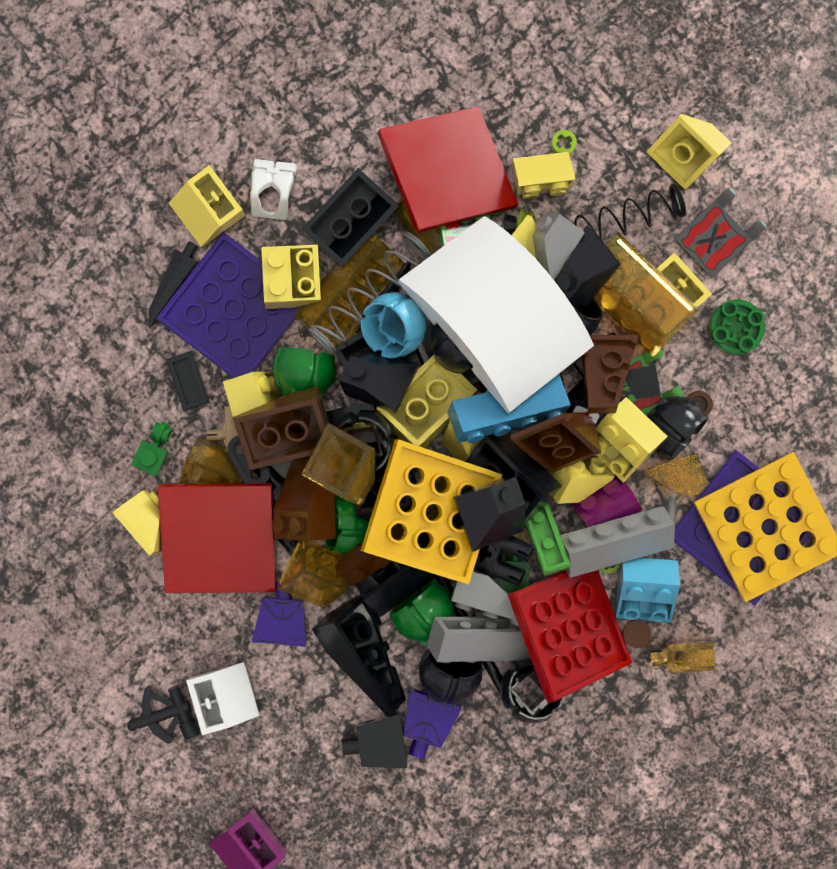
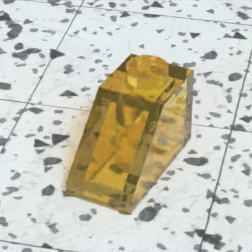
M698 453L641 470L642 476L677 494L685 493L686 497L702 493L701 487L708 486Z

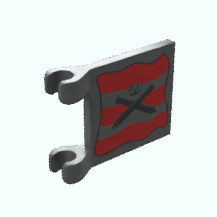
M730 187L674 238L711 279L767 227L762 220H758L745 232L723 209L736 196V192Z

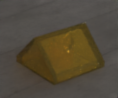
M299 540L277 589L326 608L348 591V583L337 574L335 564L343 555L330 552L329 549L311 541Z

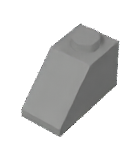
M548 211L547 214L538 220L533 240L536 260L555 280L585 232L562 215Z

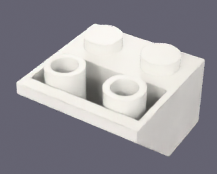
M245 662L193 676L187 680L202 735L226 729L260 716Z

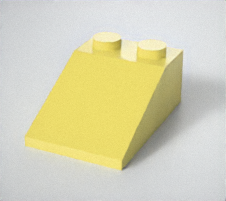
M433 355L418 369L396 414L377 407V413L388 421L393 429V434L399 440L426 448L449 424L448 409L451 402L474 396L478 390L462 374L453 373L441 367Z

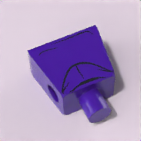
M277 581L276 596L263 597L252 642L301 647L307 645L304 600L292 599L293 582Z
M411 688L403 736L413 739L409 754L425 759L429 745L441 748L461 711V705L456 706L427 700L426 692Z

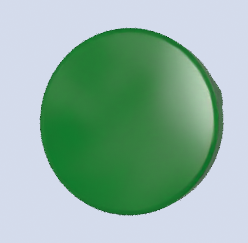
M740 299L726 301L718 306L710 317L708 331L711 341L720 351L730 355H742L752 351L760 344L765 333L764 314L748 301Z

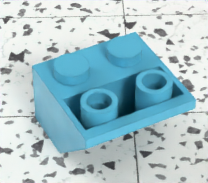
M637 558L621 563L618 575L616 618L671 623L680 587L678 561Z

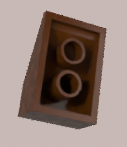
M318 386L287 394L233 417L250 470L332 450L330 445L332 429Z
M583 412L562 413L510 435L511 441L550 473L602 453L595 423Z
M323 452L291 461L273 510L274 519L272 526L274 539L301 541L336 539L333 452Z

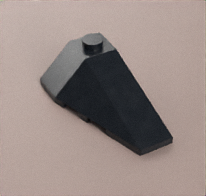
M358 595L328 613L312 628V631L325 652L388 717L400 707L406 698L397 670L394 666H391L386 652L390 648L387 641L383 642L378 627L382 625L380 617L363 601L361 595Z

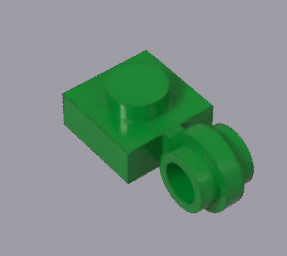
M155 423L150 433V437L154 439L153 444L142 440L131 466L158 477L169 451L159 447L161 442L167 443L172 433V429L168 427L167 423Z

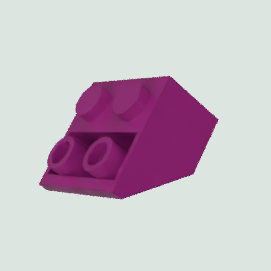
M616 475L612 481L583 501L568 503L585 528L636 514L642 510L630 487L625 482L623 483Z
M253 807L209 842V845L228 869H272L287 854L285 847Z

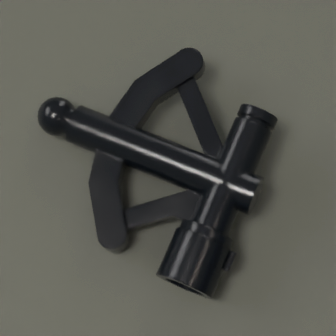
M178 685L168 689L172 700L153 692L152 686H147L144 689L141 703L143 716L130 720L127 723V728L130 731L148 726L155 736L167 744L173 741L171 733L177 724L180 725L179 727L185 740L200 734L197 720L191 718L189 714L191 705L188 700L184 701ZM155 699L169 707L152 712L151 700ZM174 717L166 731L159 726L158 722Z

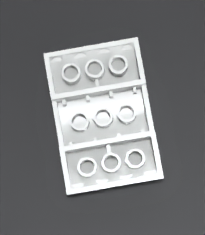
M485 216L398 280V283L433 325L438 323L473 365L471 370L508 414L594 346L577 312L547 271L513 236Z

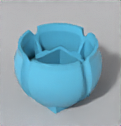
M400 292L384 293L373 299L363 311V314L366 315L361 320L363 337L374 352L382 351V357L396 358L406 356L415 351L424 340L427 330V316L407 294ZM398 317H400L403 324L398 321Z

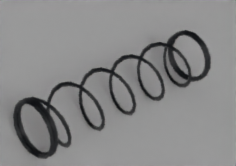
M676 183L669 186L672 209L662 194L656 190L650 191L647 201L648 219L637 202L627 198L623 205L624 229L615 214L608 207L603 206L600 209L598 218L600 238L602 239L601 213L603 209H607L611 213L624 236H627L625 209L628 201H632L636 205L648 227L651 228L650 197L653 192L662 198L674 220H676V213L681 218L685 217L686 205L679 186ZM579 214L576 216L574 221L575 226H577V219L581 217L589 226L592 227L590 222L584 216Z

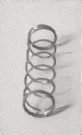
M405 232L402 237L404 247L412 261L395 251H386L384 253L385 263L394 279L375 269H368L366 271L367 282L376 298L378 294L368 277V272L370 271L384 276L401 287L386 258L388 253L402 257L415 267L419 264L412 256L407 245L424 260L431 256L426 246L412 233ZM357 288L347 289L348 299L359 318L342 308L331 306L329 307L330 319L342 338L318 325H311L308 328L310 335L327 352L334 354L336 352L334 345L316 328L322 329L341 342L346 343L344 335L332 317L331 309L340 310L361 323L363 318L353 304L349 291H358L372 300L375 299L374 297Z

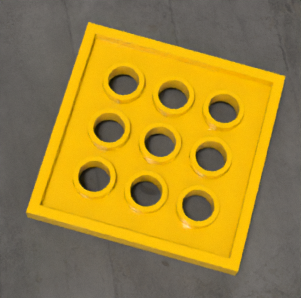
M395 439L360 551L469 585L479 550L471 551L463 525L459 529L454 528L452 525V518L458 513L453 497L459 495L465 485L475 489L500 479L502 474ZM412 468H417L421 473V478L416 484H412L408 479V473ZM440 476L444 477L447 482L446 489L441 493L437 492L434 487L435 480ZM408 495L412 500V507L409 511L403 512L399 503L402 497ZM434 504L438 508V516L430 521L426 516V509L429 505ZM399 523L403 526L404 533L400 539L395 540L391 536V529L395 524ZM422 532H427L430 537V542L425 548H420L417 543V538ZM452 540L456 545V550L453 555L448 557L445 555L443 548L447 541Z
M794 452L693 502L743 602H747L837 556V535ZM779 481L784 482L788 487L787 494L782 498L777 497L774 493V485ZM753 494H758L763 499V505L759 510H753L749 506V498ZM730 506L735 507L738 511V518L733 523L727 522L724 518V511ZM792 506L797 507L801 513L799 520L794 523L790 522L786 516L787 510ZM766 519L773 520L776 525V529L771 535H766L761 528L763 521ZM743 531L751 536V543L745 548L740 547L737 543V536ZM808 531L813 536V543L805 548L800 544L799 537L803 532ZM779 544L786 545L789 551L788 556L783 560L777 559L774 554V550ZM756 556L760 557L764 562L763 569L757 573L753 572L749 566L750 560Z

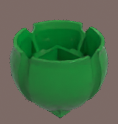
M278 348L272 365L273 378L279 388L278 394L287 395L318 386L323 398V394L328 391L335 379V356L320 352L316 356L313 350L299 348Z
M340 491L334 494L336 539H325L327 549H330V552L345 555L355 545L361 544L364 541L369 522L356 518L354 491Z
M433 579L421 587L417 595L412 594L398 604L390 612L389 616L400 635L410 641L422 643L425 647L429 639L434 617H454V604L446 588Z

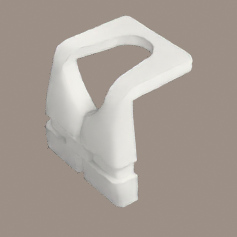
M253 160L250 193L252 216L280 220L288 218V198L297 172V165L295 163ZM270 186L275 188L280 195L278 209L274 212L265 211L259 199V194Z

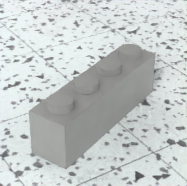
M661 506L562 534L560 536L571 564V568L566 569V572L571 578L674 548L675 523L665 507Z
M434 617L427 647L437 662L466 661L474 663L476 661L501 662L531 659L519 626L509 623V618Z

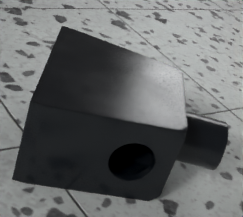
M401 711L394 712L388 717L384 715L358 723V737L342 739L343 755L360 754L361 766L407 768Z

